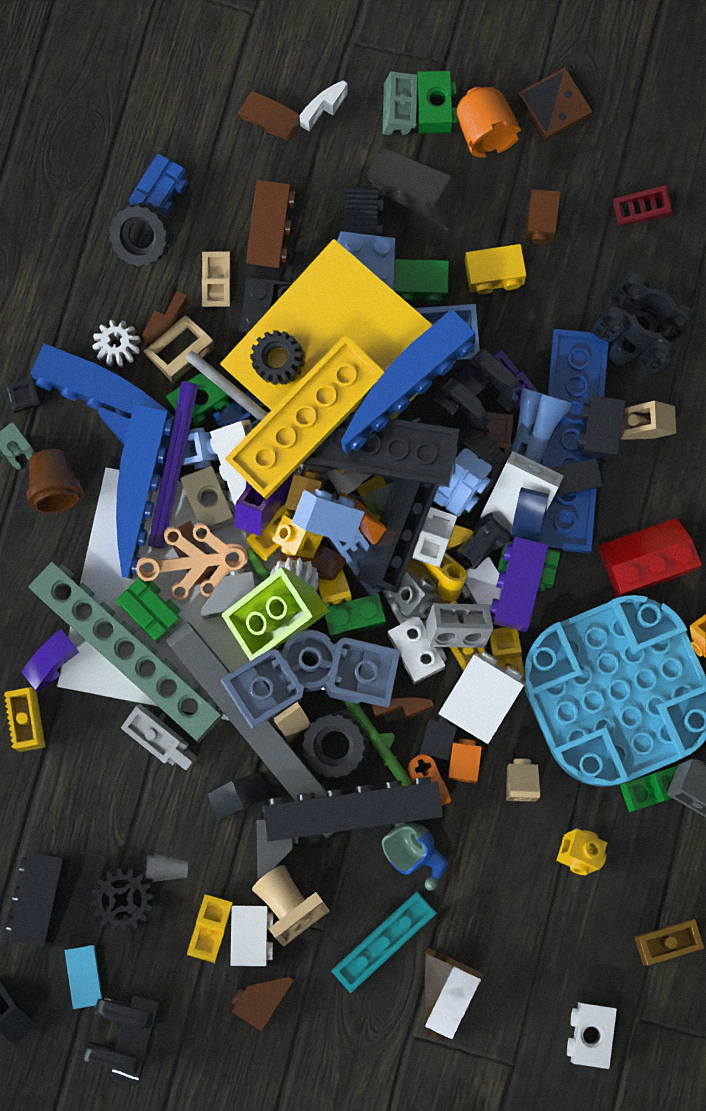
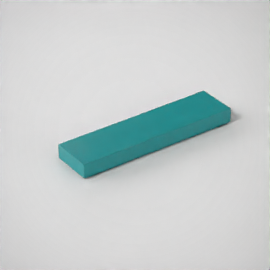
M416 892L331 972L351 993L437 913Z

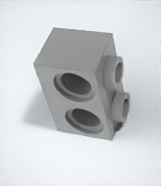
M433 603L426 620L429 647L485 648L493 630L489 605Z

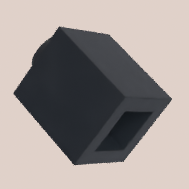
M435 717L434 721L429 719L420 755H428L432 759L447 763L457 727L451 725L452 722L446 718Z

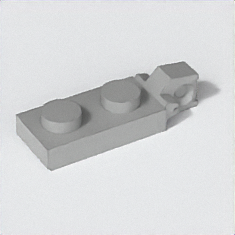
M141 704L134 708L121 727L122 730L163 763L168 762L171 765L177 763L183 769L188 770L198 758L187 748L189 744L180 735Z

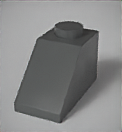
M691 759L678 764L667 795L705 818L706 764L700 760Z
M257 820L258 880L276 868L291 853L293 843H298V837L267 842L265 820Z

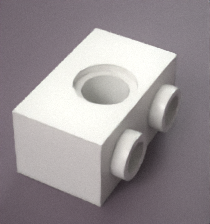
M578 1002V1008L572 1009L571 1026H575L574 1038H569L567 1045V1056H571L572 1063L609 1069L616 1008ZM593 1026L598 1031V1038L593 1043H586L583 1038L584 1030L587 1027Z

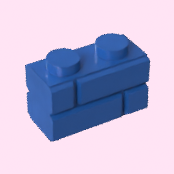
M157 154L130 196V205L142 202L143 204L151 203L153 206L161 208V211L169 216L174 207L173 199L177 194L181 195L187 187L186 170Z

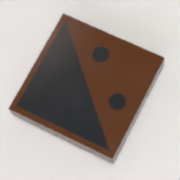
M566 68L518 92V98L544 140L555 136L592 115L591 108Z

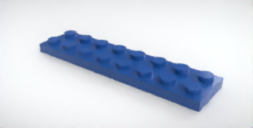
M561 329L553 330L547 395L568 401L572 405L570 411L556 425L547 444L541 465L549 469L595 459L582 457V448L577 447L579 431H584L586 422L581 420L583 404H588L592 395L604 397L608 342L599 339L594 333ZM596 489L553 498L543 521L540 543L549 545L548 549L591 553Z

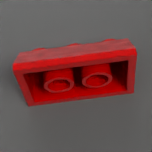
M677 518L597 546L617 598L695 572L702 565L691 537Z

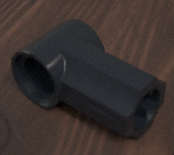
M494 512L486 514L475 524L474 529L476 531L456 551L458 554L457 558L470 569H476L493 550L502 547L511 538V532Z

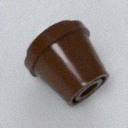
M47 449L32 455L29 459V489L26 493L28 505L42 513L62 512L77 505L84 495L83 486L77 480L66 452L59 449Z

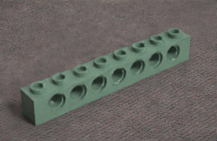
M51 562L28 586L30 590L199 743L222 718L218 713L220 710L219 706L210 697H207L205 700L196 693L200 688L188 677L184 681L175 674L179 669L167 658L163 662L154 654L158 650L146 639L141 643L133 635L137 631L125 620L120 624L112 616L116 612L104 601L99 605L92 599L95 593L83 582L78 586L71 580L74 574L63 564L57 567ZM63 587H70L72 590L71 596L66 600L58 599L59 590ZM83 606H91L93 609L91 616L87 619H81L78 616V612ZM103 625H112L114 630L110 637L102 638L99 636V630ZM126 643L133 644L135 647L134 653L129 657H122L120 655V648ZM147 662H152L156 666V670L151 676H143L141 674V667ZM173 681L177 684L176 692L170 696L162 694L163 684ZM189 700L198 703V709L192 715L183 713V705Z

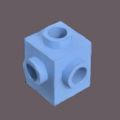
M204 428L189 430L182 466L194 465L195 470L207 468L211 466V462L219 460L218 454H215L211 447L210 439L212 436L210 432H205Z

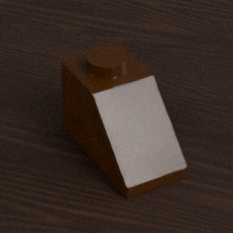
M532 189L527 209L525 240H532L535 244L553 242L556 232L560 191Z
M289 976L249 985L246 990L240 988L231 1001L235 1005L232 1012L262 1031L294 979Z

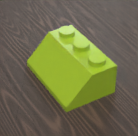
M282 567L221 615L251 661L270 649L279 650L290 637L307 629L328 613L329 610L313 586L285 567Z

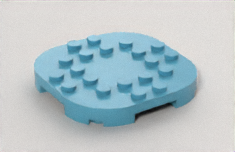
M637 595L612 599L606 604L553 624L540 634L527 654L524 664V687L540 728L557 763L570 776L583 783L603 787L626 783L690 755L706 740V676L686 634L687 628L685 624L664 603L661 604L648 599V597Z

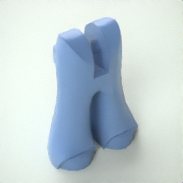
M522 388L518 427L513 444H511L510 455L514 451L541 464L547 444L556 425L570 411L572 403Z

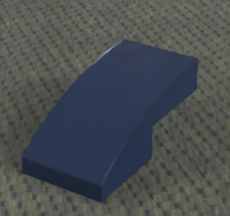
M521 487L510 541L518 537L540 543L549 494Z

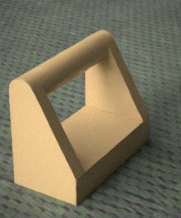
M184 315L147 347L144 353L174 384L194 367L185 359L189 352L194 351L203 359L214 349L213 340L199 326ZM188 327L198 339L167 365L156 354Z

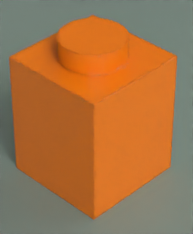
M459 739L458 743L452 744L447 780L469 783L477 782L482 747L475 746L476 741Z

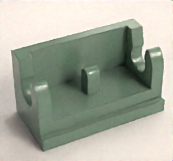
M390 72L384 82L382 134L390 135L393 133V130H402L401 135H406L410 132L411 128L416 127V74Z
M13 422L0 431L1 456L5 455L14 468L21 470V465L16 461V457L20 454H25L29 460L35 454L34 450Z

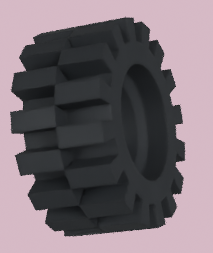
M273 330V334L269 332L264 333L265 337L263 339L259 336L256 339L258 344H253L251 349L254 352L250 354V359L253 361L251 364L256 373L267 383L271 382L273 385H277V383L285 385L287 380L294 381L295 378L293 376L295 374L300 375L302 372L300 367H304L305 363L303 357H305L304 352L297 340L287 332L283 331L280 333L278 330ZM275 348H283L288 353L287 362L279 368L269 366L267 361L268 354Z

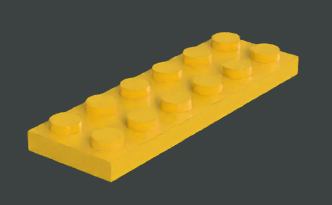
M345 335L227 455L225 460L267 500L366 398L384 371Z

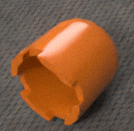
M475 87L470 89L460 100L457 107V117L472 155L475 157H486L485 152L495 149L498 153H501L518 141L517 133L521 131V128L505 96L494 87Z

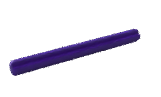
M187 381L182 382L148 541L149 546L159 549L165 547L164 533L170 523L198 390L197 384Z

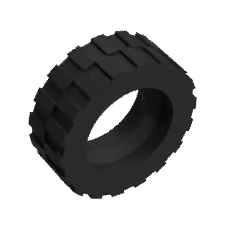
M137 203L120 210L117 213L118 215L113 218L112 226L109 229L111 233L109 237L110 242H112L114 252H117L118 257L121 260H125L127 264H134L140 267L150 265L166 256L169 248L172 247V239L174 238L172 222L169 221L168 215L162 212L158 206L155 207L151 203ZM136 221L148 223L154 231V240L147 248L137 247L130 239L129 230Z
M472 428L468 430L463 429L460 433L456 457L464 448H468L478 456V459H483L492 466V470L487 476L491 480L485 489L488 491L497 483L505 467L504 453L500 450L498 444L491 437L483 434V432Z
M336 712L326 714L309 725L310 728L305 731V739L302 741V747H304L303 754L304 758L306 757L308 765L313 767L316 773H321L324 777L330 778L333 776L340 778L352 773L364 762V757L368 753L367 744L369 741L366 737L365 729L361 727L357 719L354 720L348 714L343 715ZM331 731L342 732L349 740V751L341 759H331L323 752L322 740Z

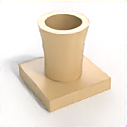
M285 865L278 866L265 874L252 888V891L279 918V921L268 929L283 946L330 911L316 892L306 900L303 898Z

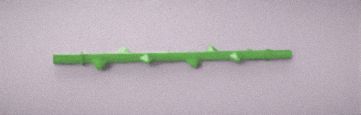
M249 547L246 549L247 561L257 574L256 578L264 582L270 577V570L266 569L255 551ZM343 701L354 716V720L357 719L361 727L365 729V734L384 760V765L388 766L397 781H402V786L410 785L412 783L411 779L396 759L398 757L394 756L390 750L395 738L394 734H379L361 708V701L358 704Z

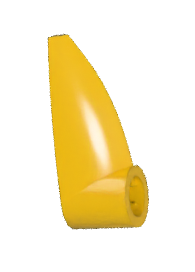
M444 553L440 567L420 561L431 577L437 582L435 590L441 595L442 600H457L467 578L466 570L447 553Z

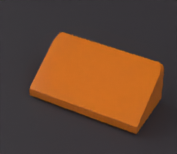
M344 492L340 493L339 497L343 496L356 501L355 507L364 511L358 529L375 545L386 531V526L360 501Z

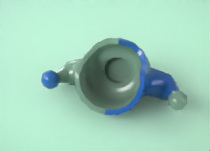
M414 821L395 823V828L382 840V848L386 857L399 872L407 875L423 865H427L432 868V875L426 879L425 887L428 890L436 888L437 881L446 870L448 861L434 848L433 836L424 825Z

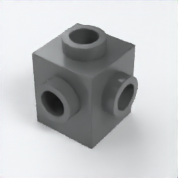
M407 571L398 593L390 592L400 605V611L410 618L426 619L433 603H438L442 599L441 595L435 590L436 585L432 580L424 575Z

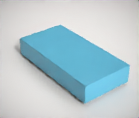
M95 945L65 950L73 1009L96 1005L97 999L103 998Z

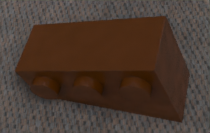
M257 180L246 259L247 264L281 268L282 263L287 262L288 247L285 246L286 235L290 236L292 219H289L290 208H294L296 191H293L294 186Z

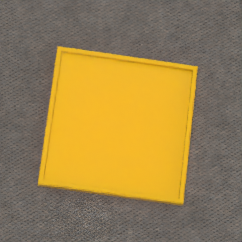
M333 239L220 365L272 410L345 335L385 372L396 358L412 342L428 330L432 324ZM273 330H278L280 333L285 331L290 336L292 335L302 347L305 363L304 367H300L302 371L300 375L295 374L293 376L295 378L294 381L287 380L285 385H281V383L273 385L271 382L267 383L252 367L251 363L253 361L250 359V354H253L254 351L251 348L253 344H258L256 339L259 336L261 339L265 337L264 333L266 332L273 334ZM283 348L271 350L267 357L269 366L273 368L282 367L287 362L288 353ZM362 402L352 411L353 413L357 412ZM395 412L389 418L395 419L400 413ZM337 470L342 475H344L347 472L343 470Z

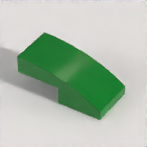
M677 766L621 784L620 787L629 812L672 799V797L667 795Z

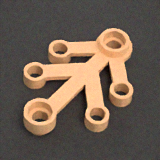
M198 523L194 526L193 536L197 541H205L218 553L205 554L184 538L179 528L171 526L165 530V541L170 545L177 546L188 557L156 560L152 556H144L137 562L136 570L142 580L151 581L158 576L159 572L190 569L181 581L175 582L171 587L173 598L184 600L188 596V590L208 566L219 565L212 576L203 579L199 585L201 594L210 597L229 571L242 569L246 565L248 555L246 549L238 543L225 544L210 532L208 525L205 523ZM199 528H204L207 530L205 536L200 537L196 534V531ZM175 531L179 536L176 540H170L167 537L168 534ZM231 552H236L239 556L237 560L231 561L228 559V555ZM145 563H151L154 567L151 571H145L142 566ZM206 583H211L214 586L209 592L203 590V586ZM177 587L185 589V593L182 595H177L174 591Z

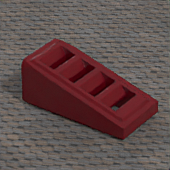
M666 185L613 199L618 226L673 216ZM661 197L663 208L658 209L655 198ZM650 199L651 211L646 210L644 200ZM639 201L641 213L636 214L633 202ZM628 203L630 216L625 217L622 204Z

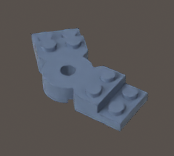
M304 630L290 637L281 653L278 650L270 649L221 678V683L251 729L256 728L274 716L277 717L296 702L299 703L303 691L312 692L322 688L325 689L330 698L356 704L361 701L388 708L400 650L345 637L336 644H333L324 633L315 630ZM312 656L316 660V665H305L302 657Z

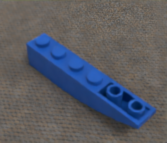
M453 309L412 342L372 387L355 413L341 440L342 449L346 454L352 449L355 451L363 446L367 441L366 437L374 430L378 432L385 427L389 421L388 418L392 414L402 412L410 404V399L414 395L424 393L431 386V381L439 374L441 376L445 375L453 367V362L458 357H465L474 349L475 332Z
M43 344L30 373L38 387L51 391L52 388L62 391V396L76 401L77 398L87 401V405L95 410H99L100 407L128 419H131L134 404L167 411L144 391L117 374L93 362L47 344Z
M134 404L121 457L117 484V545L122 577L132 579L133 574L137 575L136 566L137 562L141 559L137 557L140 546L144 547L148 533L147 530H144L146 519H151L154 510V502H151L153 491L158 490L161 475L157 474L160 463L164 464L167 455V447H164L166 435L171 436L174 422L173 419H170L171 414L168 411Z

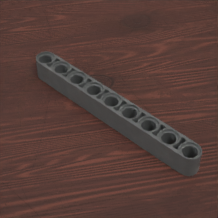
M188 621L165 639L179 659L295 801H298L297 795L315 793V798L327 797L326 788L270 720L265 721L254 729L250 728L221 683V678L231 672ZM335 832L325 833L323 835L326 838H329Z

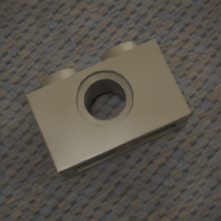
M212 466L180 478L198 523L207 524L210 532L235 523L232 514H235V506L229 498L225 499L222 489L226 485L220 472L215 473ZM207 494H215L218 497L213 505H205L202 500ZM200 528L202 534L205 535L207 533V530L204 528Z

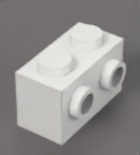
M414 617L388 631V637L394 648L400 650L399 658L414 685L444 670V661L447 660L446 655L441 647H429L426 620L421 621L420 618Z

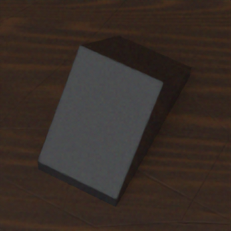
M260 772L233 780L207 794L218 821L271 799Z

